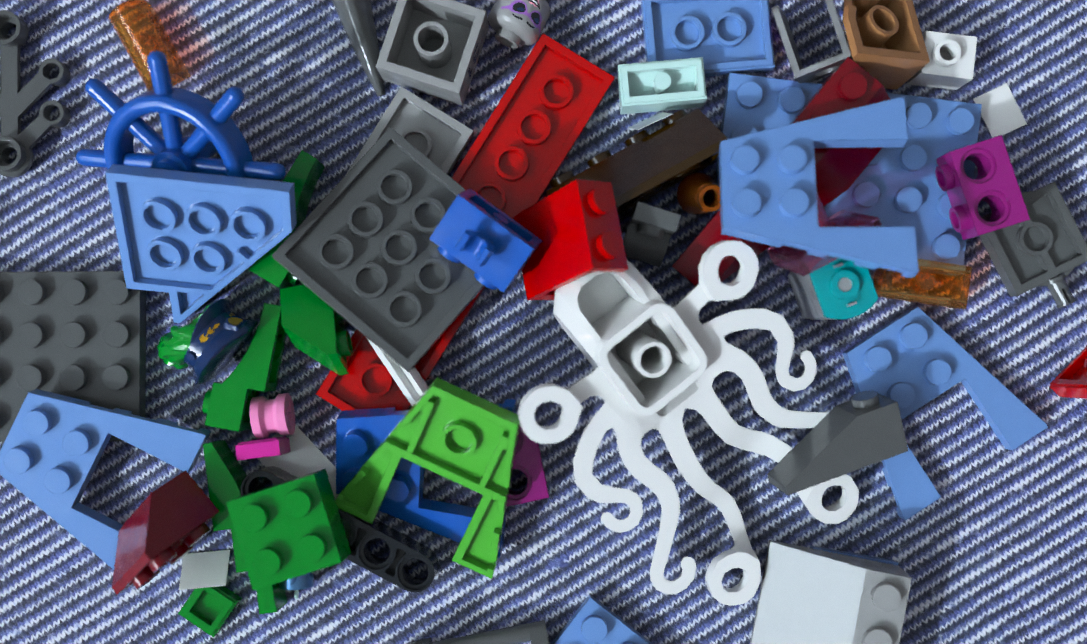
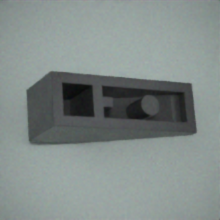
M862 391L852 395L851 401L835 406L767 474L769 482L786 495H791L907 452L908 446L898 402L878 394L876 391Z

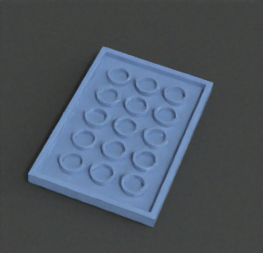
M730 73L726 83L721 132L728 139L788 125L823 84L799 83L792 80ZM887 92L890 99L905 97L907 142L904 147H883L848 190L818 211V227H915L918 268L953 273L963 272L967 239L963 240L961 233L956 232L951 224L949 210L952 206L947 191H943L938 185L935 169L938 166L936 159L950 151L978 143L982 104ZM965 159L963 165L964 172L968 177L974 179L975 164ZM718 160L716 165L715 182L720 187ZM718 210L711 212L710 219ZM781 245L780 248L774 246L767 248L807 254L806 250Z

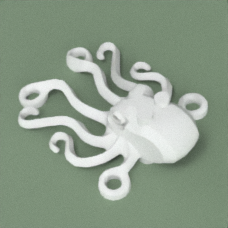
M723 240L711 245L702 255L698 266L699 284L687 293L674 307L665 303L651 284L628 260V270L594 271L556 289L553 314L595 371L578 380L569 388L548 383L539 384L530 389L521 399L517 412L522 430L532 441L537 443H559L574 432L583 409L580 403L593 396H599L604 400L602 407L584 429L573 460L574 482L590 500L598 503H626L629 505L630 514L622 520L616 519L610 512L602 513L601 521L609 530L622 533L632 530L639 524L643 515V504L639 495L629 489L603 485L593 475V464L599 445L607 430L613 429L616 435L618 451L625 467L634 478L648 487L657 496L661 504L660 528L650 568L651 582L656 590L664 594H678L685 590L694 580L696 562L693 558L684 556L681 560V574L672 581L665 579L664 570L680 515V498L675 484L668 474L646 458L641 448L644 435L651 429H657L678 471L687 483L699 495L720 509L734 541V547L713 558L707 568L705 575L707 589L721 604L740 605L747 603L754 597L761 581L760 562L751 547L744 521L735 499L706 474L691 448L682 420L685 409H694L700 413L712 430L726 444L767 456L777 463L792 450V447L773 435L738 425L713 390L712 384L715 377L725 371L734 372L738 375L746 387L753 408L758 415L774 426L781 428H814L829 413L794 411L781 407L773 399L764 374L756 361L745 351L729 344L724 339L729 333L746 329L771 331L777 341L775 368L777 381L781 387L788 390H804L813 382L817 374V363L810 351H802L800 358L804 363V370L798 378L790 376L789 366L795 347L794 332L783 315L765 308H748L728 312L704 324L699 321L700 310L709 300L740 299L754 287L759 272L757 256L749 246L741 241ZM726 256L736 257L740 263L737 276L730 283H721L718 276V267L722 258ZM552 401L560 404L562 412L555 423L550 426H541L535 421L536 408L541 403ZM847 474L797 492L810 514L825 524H839L847 520L856 510L859 499V489L852 477ZM833 485L840 486L842 488V495L837 502L831 506L823 507L822 497L825 490ZM733 568L743 569V577L737 585L732 588H723L722 579L726 572Z

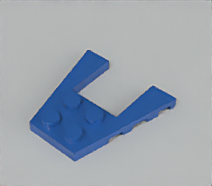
M506 399L503 404H496L515 413L516 400ZM395 407L344 410L336 419V494L342 491L409 410L395 411ZM402 458L379 511L460 543L476 508L424 499L425 468ZM506 513L504 517L498 558H500L504 545Z

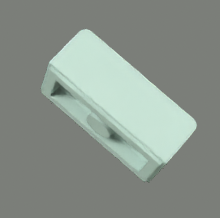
M703 57L618 65L620 114L703 107L707 100Z

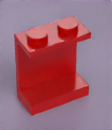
M576 179L513 217V220L542 240L539 247L522 269L527 300H554L556 289L594 271L623 272L628 270L612 182Z

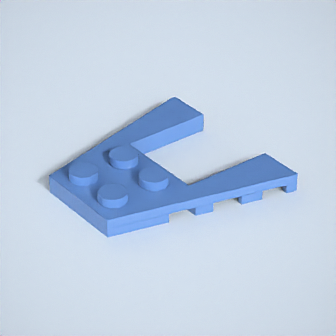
M905 97L890 99L720 141L721 234L779 248L781 245L806 250L809 255L825 258L826 255L854 261L856 266L873 270L880 267L901 272L903 277L914 278L919 272L915 227H818L814 148L904 147L908 140Z
M919 307L909 309L842 353L855 392L876 391L878 394L897 401L901 420L957 383L962 382L1005 449L1014 450L1048 428L1043 420ZM909 447L907 452L882 461L884 466L882 470L887 485L892 489L897 504L896 511L901 519H909L941 498Z
M35 389L28 392L0 450V475L114 570L118 534L123 524L79 503L111 436L113 435L182 471L186 470L189 472L193 469L203 449V444L208 440L211 431L203 428L196 430L179 426L178 422L161 418L154 420L133 415L132 411L119 408H103L91 405L90 401Z

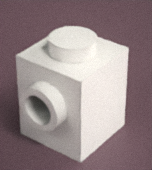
M925 31L922 34L930 62L907 81L908 85L957 90L973 80L977 37Z

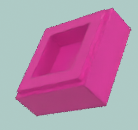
M286 436L249 440L235 445L237 461L278 456L291 452L290 441Z

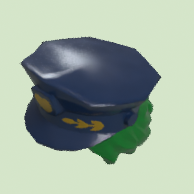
M216 300L207 305L205 310L190 324L184 326L173 325L170 328L171 332L164 334L157 346L159 350L158 356L160 359H163L166 365L174 366L176 369H185L190 366L194 370L196 385L207 382L224 369L252 336L258 320L243 319L240 316L234 315L230 311L227 300Z

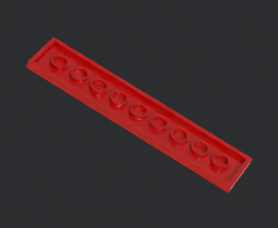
M542 33L452 179L465 190L471 188L513 219L515 215L540 201L550 182L557 174L612 86L615 77ZM485 286L415 366L425 383L482 294ZM356 329L351 337L353 356L347 357L348 374L338 375L331 370L316 395L342 411L395 407V411L409 410L411 404L367 338Z

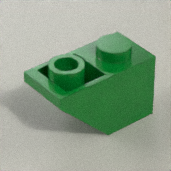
M304 284L280 289L281 323L294 347L336 374H348L347 357L353 356V345L349 331L344 330L345 319Z

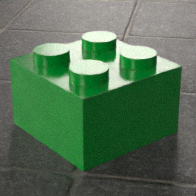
M326 469L247 493L226 502L253 591L341 563L352 553Z

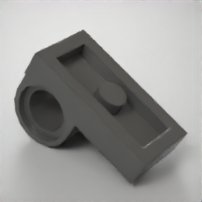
M637 202L632 209L623 237L626 257L660 267L670 237L676 233L681 215Z

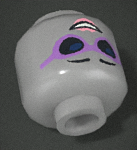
M496 0L488 15V21L490 26L496 31L495 38L497 41L509 48L517 49L519 44H535L543 31L551 10L546 0Z

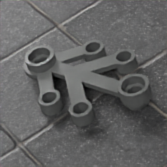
M1 10L0 175L14 178L25 174L32 166L34 159L32 148L52 128H63L69 123L71 118L69 109L55 100H49L41 105L39 116L21 132V118L52 86L62 87L66 85L70 79V70L65 64L56 59H46L39 66V72L21 89V46L28 40L29 29L22 18L10 11ZM16 27L14 35L8 38L9 30ZM54 67H59V75L55 79H50V71ZM59 108V117L51 121V111ZM16 150L17 157L10 164L9 155L12 151Z

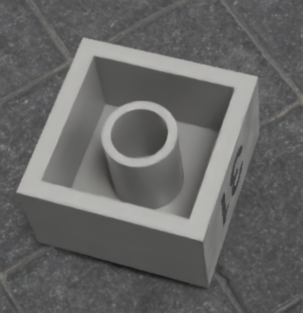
M398 0L376 64V68L383 81L463 106L489 29L487 12L454 0Z

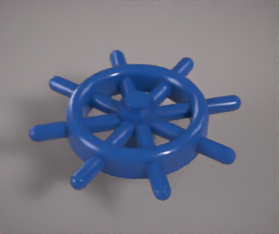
M158 50L152 51L148 55V65L154 89L145 91L126 103L102 81L89 79L86 82L85 89L87 93L112 115V118L106 128L104 150L82 149L76 154V160L82 166L101 167L108 170L112 164L271 181L282 180L286 175V169L280 163L253 161L251 151L243 134L230 118L245 98L244 92L239 87H230L216 104L194 92L173 88L167 58L163 52ZM159 113L164 138L142 119L144 115ZM179 117L197 127L191 136H182ZM134 136L154 154L134 152ZM219 153L222 159L211 157Z

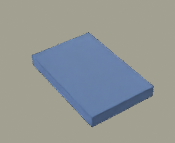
M641 0L646 62L703 57L705 77L729 75L730 73L773 71L775 68L769 0Z

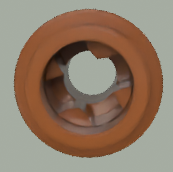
M690 174L681 181L678 187L677 199L679 205L684 211L692 215L716 211L720 208V187L707 174ZM705 192H706V193H707V196H706L705 200L703 201V196H704V194H705Z

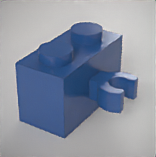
M471 188L457 195L429 238L438 245V251L445 258L454 263L462 262L475 272L474 277L482 285L492 290L498 288L502 292L515 281L542 242L540 238Z

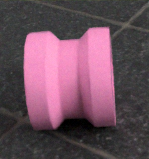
M289 393L278 394L275 399H266L264 396L252 397L249 415L252 432L256 439L268 438L271 433L277 432L282 436L294 434L295 411Z

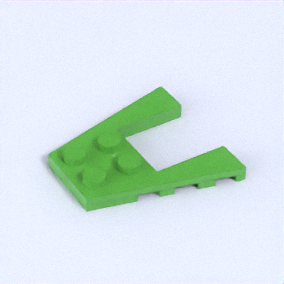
M437 377L335 499L337 507L372 524L380 510L401 459L404 458L483 495L455 551L452 561L488 578H492L497 565L520 427L518 414Z

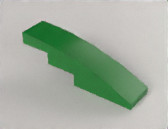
M225 440L203 444L209 499L219 510L212 518L213 531L231 529L236 573L246 572L247 569L226 502L241 496V485L247 475ZM279 583L256 590L259 614L277 612L287 603L286 591L279 588Z

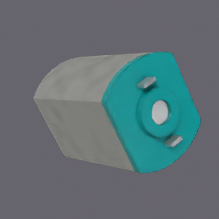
M828 255L825 258L815 256L800 262L788 274L801 315L806 319L841 320L853 318L869 310L878 300L868 268L856 266L854 261Z

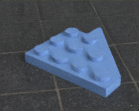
M112 164L105 172L126 288L169 293L174 323L184 321L288 236L297 223L294 183Z

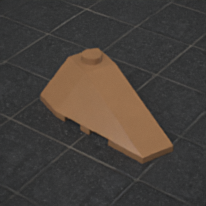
M844 0L843 24L853 61L879 81L885 89L897 90L930 62L912 0Z

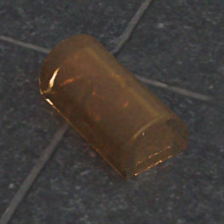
M129 0L111 11L109 20L148 90L154 89L148 65V55L152 51L158 50L165 54L172 86L191 77L154 8L147 0Z
M918 259L919 272L914 278L903 277L901 272L880 267L875 270L873 284L880 298L965 310L967 307L972 267Z

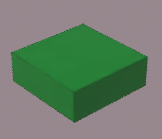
M225 586L196 588L178 614L214 638L242 598Z

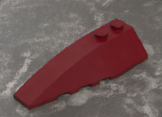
M847 57L833 71L790 124L890 100L879 81L851 58ZM883 147L814 148L818 211L848 190ZM719 209L671 267L696 287L699 284V263L702 255L711 245L723 240L741 241L749 246L756 256L770 247V245L721 234V214ZM726 256L722 258L718 267V276L721 282L740 268V263L736 257Z

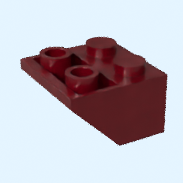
M186 470L151 492L119 529L112 589L117 595L132 584L137 590L146 585L160 573L159 570L167 563L171 565L176 563L193 549L195 543L211 531L206 524L219 510Z

